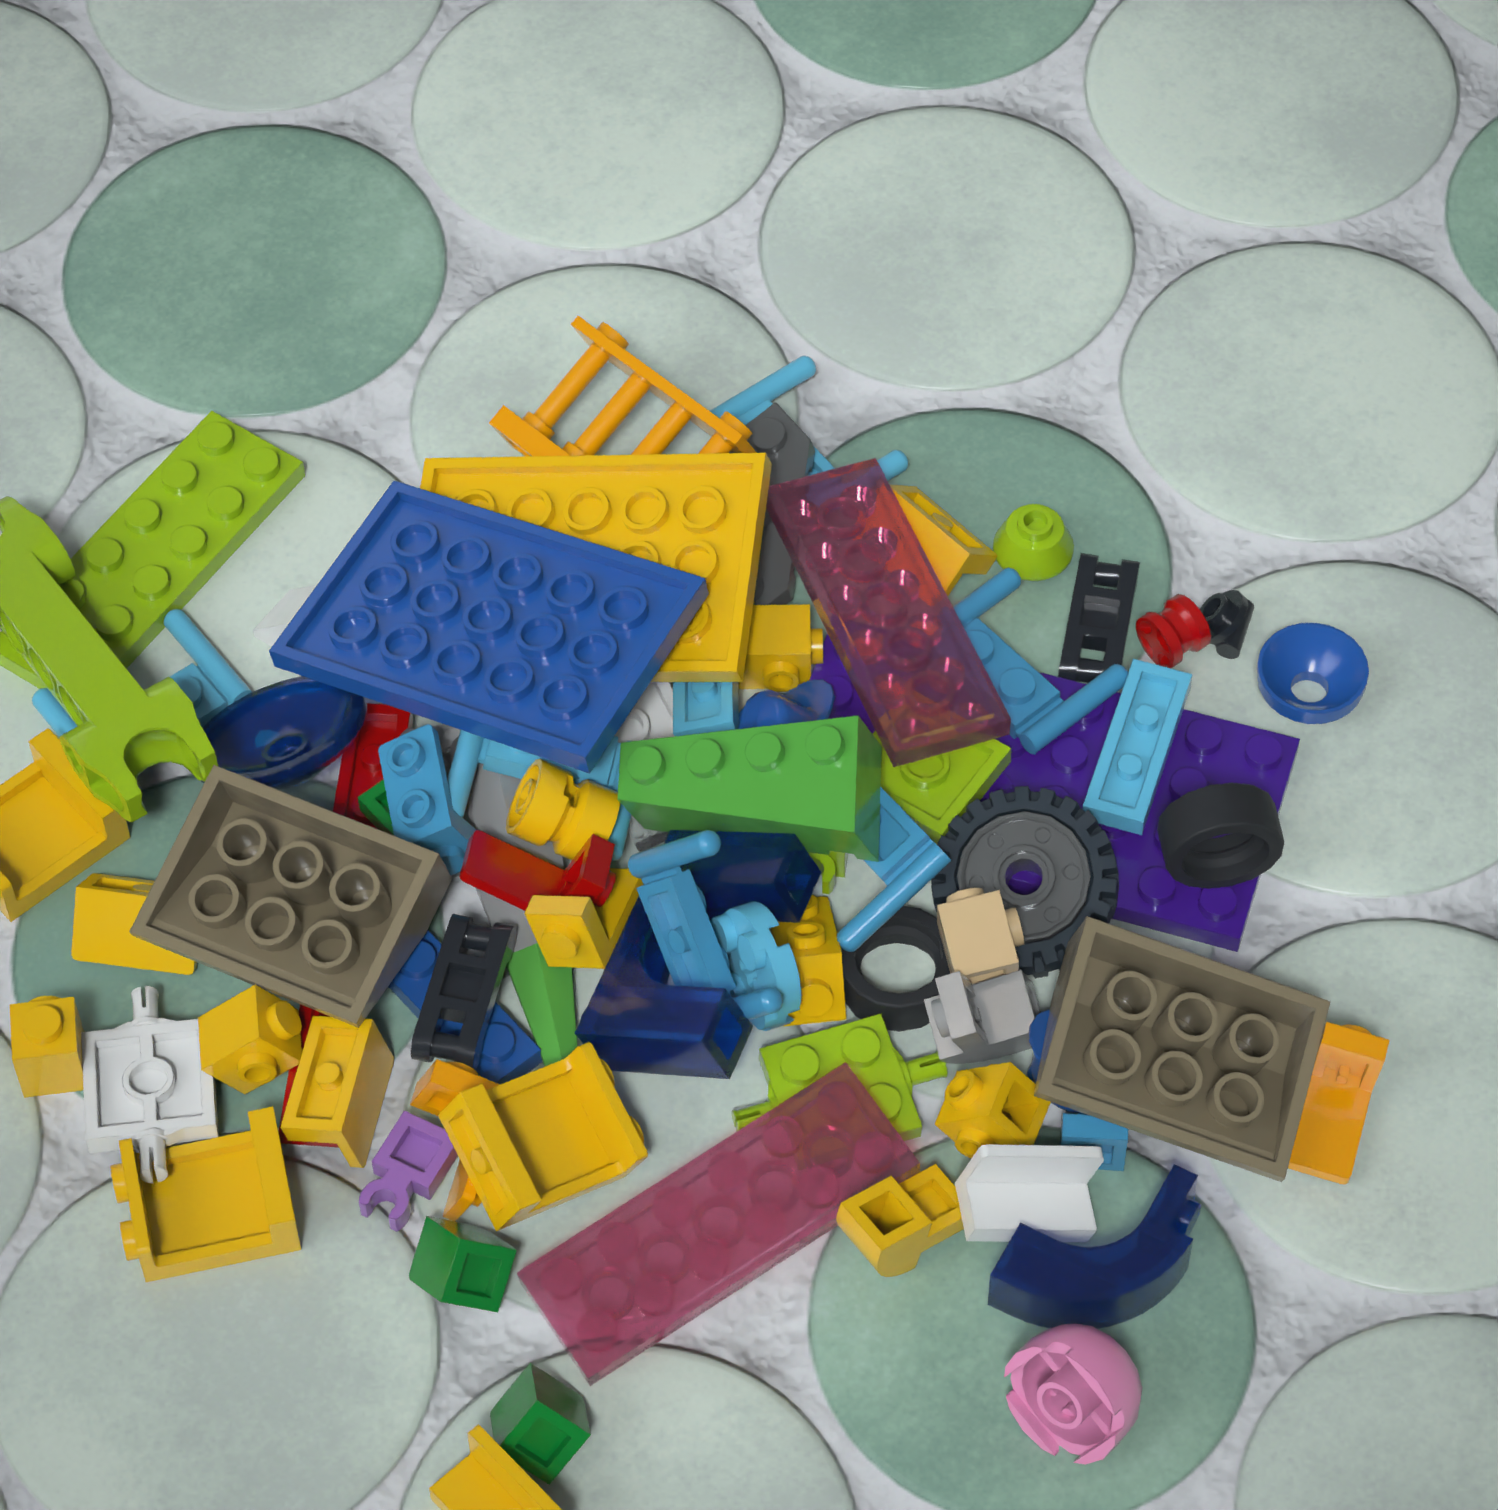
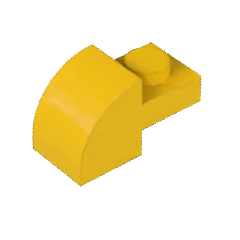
M936 1164L899 1184L892 1175L841 1202L836 1217L837 1224L876 1271L884 1277L898 1276L914 1269L922 1252L964 1229L956 1187Z

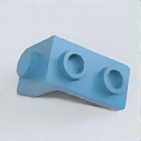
M426 724L382 744L378 749L394 836L439 853L449 874L454 875L461 871L469 838L476 829L453 810L438 731L430 724Z

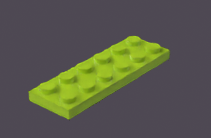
M211 410L72 556L71 562L75 570V577L59 586L127 669L165 628L164 617L173 609L182 610L305 477L303 462ZM1 631L0 666L39 689L47 688L3 631Z

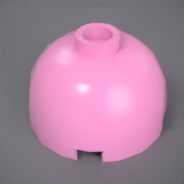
M1064 1324L1044 1330L1021 1347L1005 1366L1004 1377L1011 1373L1013 1387L1006 1395L1011 1413L1023 1432L1041 1449L1054 1456L1059 1452L1060 1445L1071 1454L1081 1455L1073 1463L1086 1465L1103 1460L1121 1442L1138 1419L1142 1394L1138 1369L1127 1351L1110 1335L1093 1326Z

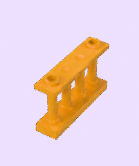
M579 316L575 318L571 325L589 345V348L535 413L532 414L528 411L523 418H520L503 405L489 422L499 435L523 456L595 455L649 390L670 407L630 455L662 454L689 420L712 436L698 454L729 453L730 451L733 453H757L747 441L753 433L740 420L727 411L718 418L625 349L629 343L608 324L602 322L596 329ZM607 361H609L627 374L629 378L576 442L572 444L568 441L563 448H560L550 440L555 434L552 430L553 426Z

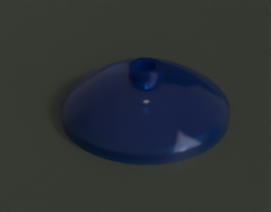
M300 676L268 685L240 698L215 715L203 727V730L215 751L219 767L282 791L304 784L318 776L353 744L365 722L367 703L362 696Z

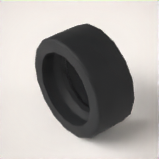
M1224 783L1209 785L1188 792L1170 803L1159 817L1157 831L1166 869L1174 880L1189 887L1211 889L1246 882L1271 869L1282 856L1284 838L1276 805L1268 792L1254 785ZM1229 834V835H1226V836H1223V837L1213 838V837H1216V836H1219V835Z
M903 906L856 951L847 952L841 948L846 1005L859 1019L881 1014L886 1029L897 1032L922 1028L930 1023L924 999L939 995L935 978L950 974L937 925V917L921 908ZM900 943L915 946L929 954L934 961L936 969L934 979L929 984L917 991L899 994L882 991L869 984L862 976L861 963L863 957L875 948L882 945Z

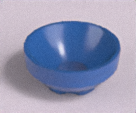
M1299 623L1277 631L1265 642L1257 663L1258 687L1265 701L1280 715L1295 722L1305 724H1325L1337 721L1348 715L1360 702L1366 690L1369 675L1367 658L1358 643L1345 632L1330 625L1320 623ZM1309 680L1320 684L1325 689L1327 695L1317 702H1305L1298 699L1293 694L1291 688L1299 681Z

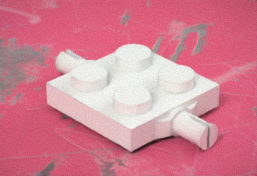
M145 986L146 1007L141 987H137L131 992L133 1021L114 1029L81 1032L85 1140L89 1154L120 1150L119 1140L132 1138L135 1150L140 1152V1179L147 1183H153V1161L157 1181L162 1182L168 1177L166 1146H171L175 1143L219 1137L215 1078L201 1071L198 1019L174 1021L159 1018V992L154 987Z

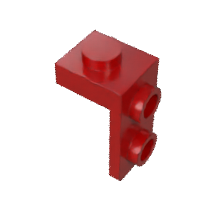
M476 830L468 841L460 879L526 911L533 895L590 897L593 905L601 907L609 897L616 879V873L609 870L615 844L592 834L568 867L563 870L481 830Z

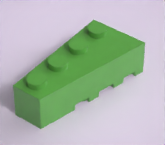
M859 716L622 742L617 800L644 829L684 835H693L705 830H711L718 836L744 839L748 844L768 847L771 846V843L802 847L805 852L829 855L830 851L854 854L857 859L879 862L882 746Z

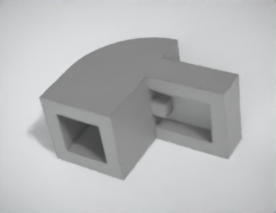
M1022 970L973 985L960 971L935 978L939 995L924 999L939 1059L942 1062L951 1064L982 1062L1032 1048L1029 1042V1026L1035 1017L1041 1013L1034 985Z

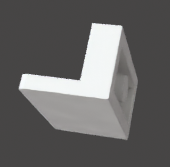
M993 1144L980 1146L955 1182L966 1241L1088 1243L1097 1231L1087 1183L1104 1161L1102 1148L1098 1146Z

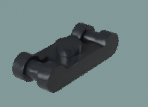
M1081 553L1058 677L1089 683L1114 664L1122 665L1140 562L1122 559L1121 565L1098 562V555ZM1095 585H1100V586H1106V587H1113V588H1117V590L1107 589V588H1100V587H1094V586H1095ZM1082 648L1105 652L1104 661L1081 658Z
M452 914L414 1030L411 1043L412 1059L431 1063L434 1057L466 1064L476 1071L482 1054L484 1036L506 964L510 961L516 940L515 925L495 922L492 928L473 924V917ZM468 949L485 952L484 957L468 955L466 953ZM443 1020L463 1023L460 1035L440 1032Z

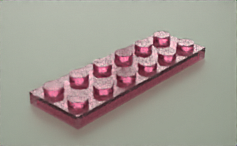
M876 458L769 486L766 509L893 767L1009 735L1011 718Z
M845 1062L518 1271L517 1277L586 1382L591 1386L838 1226L836 1217L841 1202L891 1175L898 1184L920 1172V1162Z

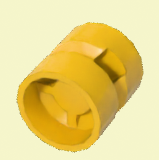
M536 759L529 766L516 789L506 819V831L508 834L536 846H543L548 841H551L555 854L573 860L592 834L608 841L620 808V802L617 800L618 792L589 779L574 784L573 775L570 771L545 760Z

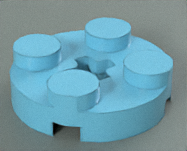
M752 901L730 908L724 914L713 917L710 920L719 944L727 953L730 973L736 985V989L729 991L731 997L766 988H775L781 993L783 998L781 1009L776 1013L750 1019L749 1021L757 1029L769 1031L790 1024L795 1019L788 1016V1014L798 1011L801 1005L800 978L795 957L789 943L777 947L774 937L769 931V928L779 925L774 915L763 904Z

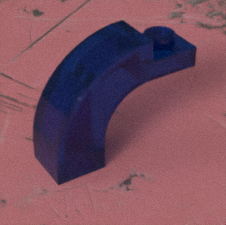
M1174 1164L1142 1222L1124 1238L1107 1245L1081 1247L1066 1244L1020 1222L990 1274L987 1305L1026 1323L1044 1328H1053L1064 1324H1081L1100 1329L1129 1321L1145 1313L1163 1300L1176 1287L1188 1270L1193 1238L1189 1237L1202 1207V1204L1194 1201L1198 1175Z

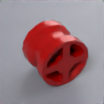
M1175 595L1164 603V610L1159 613L1148 612L1136 621V632L1143 649L1156 665L1163 667H1175L1183 660L1185 652H1198L1211 642L1210 628L1205 616L1198 606L1185 595Z

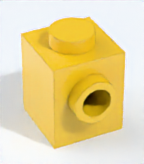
M810 604L753 605L743 682H739V689H769L776 692H786L796 688L799 684L809 681L811 665L823 664L822 628H811Z
M256 984L198 1017L201 1071L243 1094H247L261 1085L271 1082L277 1076L299 1065L302 1055L300 1036L302 1025L299 1010Z
M40 996L29 1002L10 1004L12 1061L24 1098L83 1091L81 1032H84L75 998Z

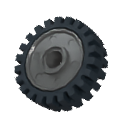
M1029 786L1015 787V792L1005 794L1003 789L989 793V799L983 802L976 799L967 805V812L961 817L956 815L948 824L946 835H941L937 845L951 859V862L931 880L935 910L937 913V905L947 903L946 898L960 890L982 888L984 894L1000 890L1004 909L1016 908L1023 931L1024 945L1015 947L1019 961V970H1022L1025 975H1033L1035 979L1048 977V972L1057 969L1060 971L1068 941L1087 916L1108 924L1114 918L1119 892V873L1111 843L1105 831L1100 828L1097 819L1088 810L1086 812L1083 811L1078 802L1068 796L1062 799L1056 796L1055 791L1041 788L1040 792L1030 791ZM1028 870L1040 875L1042 883L1038 890L1032 894L1019 895L1008 887L1012 876L1019 871Z

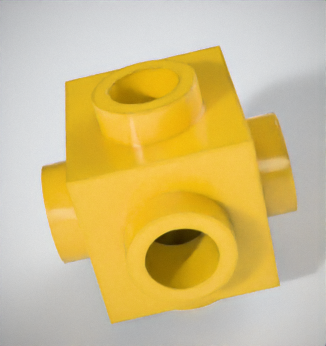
M1012 1062L990 1064L956 1072L945 1090V1100L935 1125L955 1142V1147L960 1153L972 1159L978 1148L986 1144L1034 1145L1051 1102L1034 1096L1036 1084Z

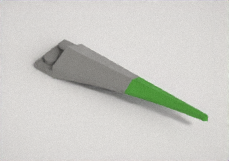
M445 724L432 726L438 731L441 749L451 746L452 742L460 734V729ZM443 754L445 770L448 772L451 768L452 758L450 754ZM477 763L468 802L462 818L476 830H481L564 870L563 857L555 854L551 841H548L543 846H536L512 836L506 831V819L521 779L484 770V764ZM476 888L492 928L495 922L516 926L514 950L506 967L536 1045L541 1049V1058L544 1066L566 1058L578 1047L572 968L548 967L526 919L525 911Z

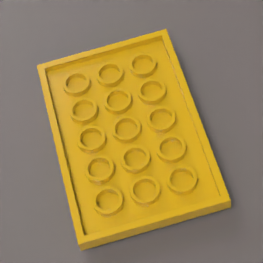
M766 453L425 458L420 489L705 578L709 595L651 682H743L772 463Z

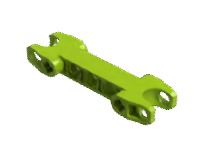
M6 496L0 499V530L2 532L0 536V629L77 725L74 729L60 736L63 751L76 774L94 797L110 806L125 820L134 822L148 814L142 802V792L136 780L141 772L158 763L172 762L183 765L196 779L205 782L213 765L218 766L215 751L200 725L193 702L172 678L167 677L143 690L59 586L74 578L75 570L64 546L45 521L27 510L12 497Z

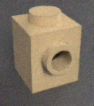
M968 888L949 895L946 898L947 903L937 905V925L950 974L960 971L973 985L1019 970V961L1015 947L1024 945L1023 931L1016 908L1004 909L1000 890L984 894L982 888Z

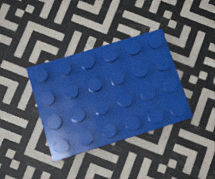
M393 481L273 644L269 653L274 667L590 774L709 593L706 580L703 577Z

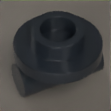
M1237 590L1216 593L1204 602L1200 611L1205 616L1210 628V644L1216 646V651L1220 656L1227 659H1235L1240 655L1254 611V604Z

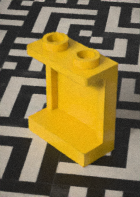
M49 728L28 741L34 762L0 785V911L10 922L130 839L126 820L110 806L93 796L72 768L63 751L60 739Z
M590 1042L576 1047L566 1058L488 1090L484 1088L483 1084L464 1090L438 1114L496 1232L620 1180L648 1157L640 1125L632 1116L628 1115L615 1089L614 1076L610 1067L603 1059L599 1058Z
M273 1106L248 1111L250 1131L166 1148L168 1177L162 1182L157 1181L154 1161L152 1162L153 1183L142 1181L139 1176L140 1153L135 1151L132 1138L119 1140L122 1163L110 1165L117 1203L129 1202L132 1219L120 1222L121 1236L127 1261L139 1259L145 1282L301 1250Z

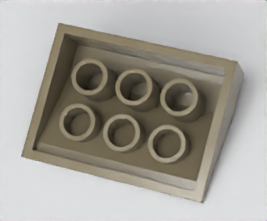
M213 765L129 932L136 938L249 984H256L271 993L359 1028L426 934L452 877L439 853Z
M1087 916L1067 944L1052 996L1034 1096L1282 1182L1286 1177L1331 1001Z

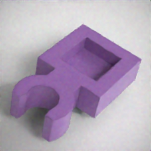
M403 1111L372 1160L373 1173L381 1178L368 1183L361 1191L359 1207L362 1216L368 1218L373 1212L374 1207L380 1202H392L395 1204V1207L391 1210L388 1219L390 1229L398 1232L407 1224L410 1218L411 1208L409 1199L413 1193L431 1200L458 1156L445 1129L407 1111Z

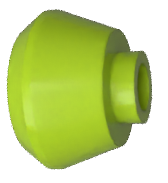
M1028 504L1014 510L999 527L993 540V551L997 554L996 561L1002 569L1012 568L1016 570L1023 580L1040 581L1057 576L1067 568L1073 557L1074 542L1069 530L1056 511L1044 505Z

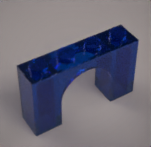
M670 830L664 844L702 831ZM714 831L721 841L720 850L713 856L680 866L682 871L690 869L695 884L702 891L706 901V912L709 920L724 914L730 908L756 901L767 907L778 922L799 923L822 873L796 834ZM639 896L589 1004L581 1016L575 1035L583 1044L590 1042L599 1058L608 1064L611 1071L730 1079L753 1025L726 988L667 985L670 972Z

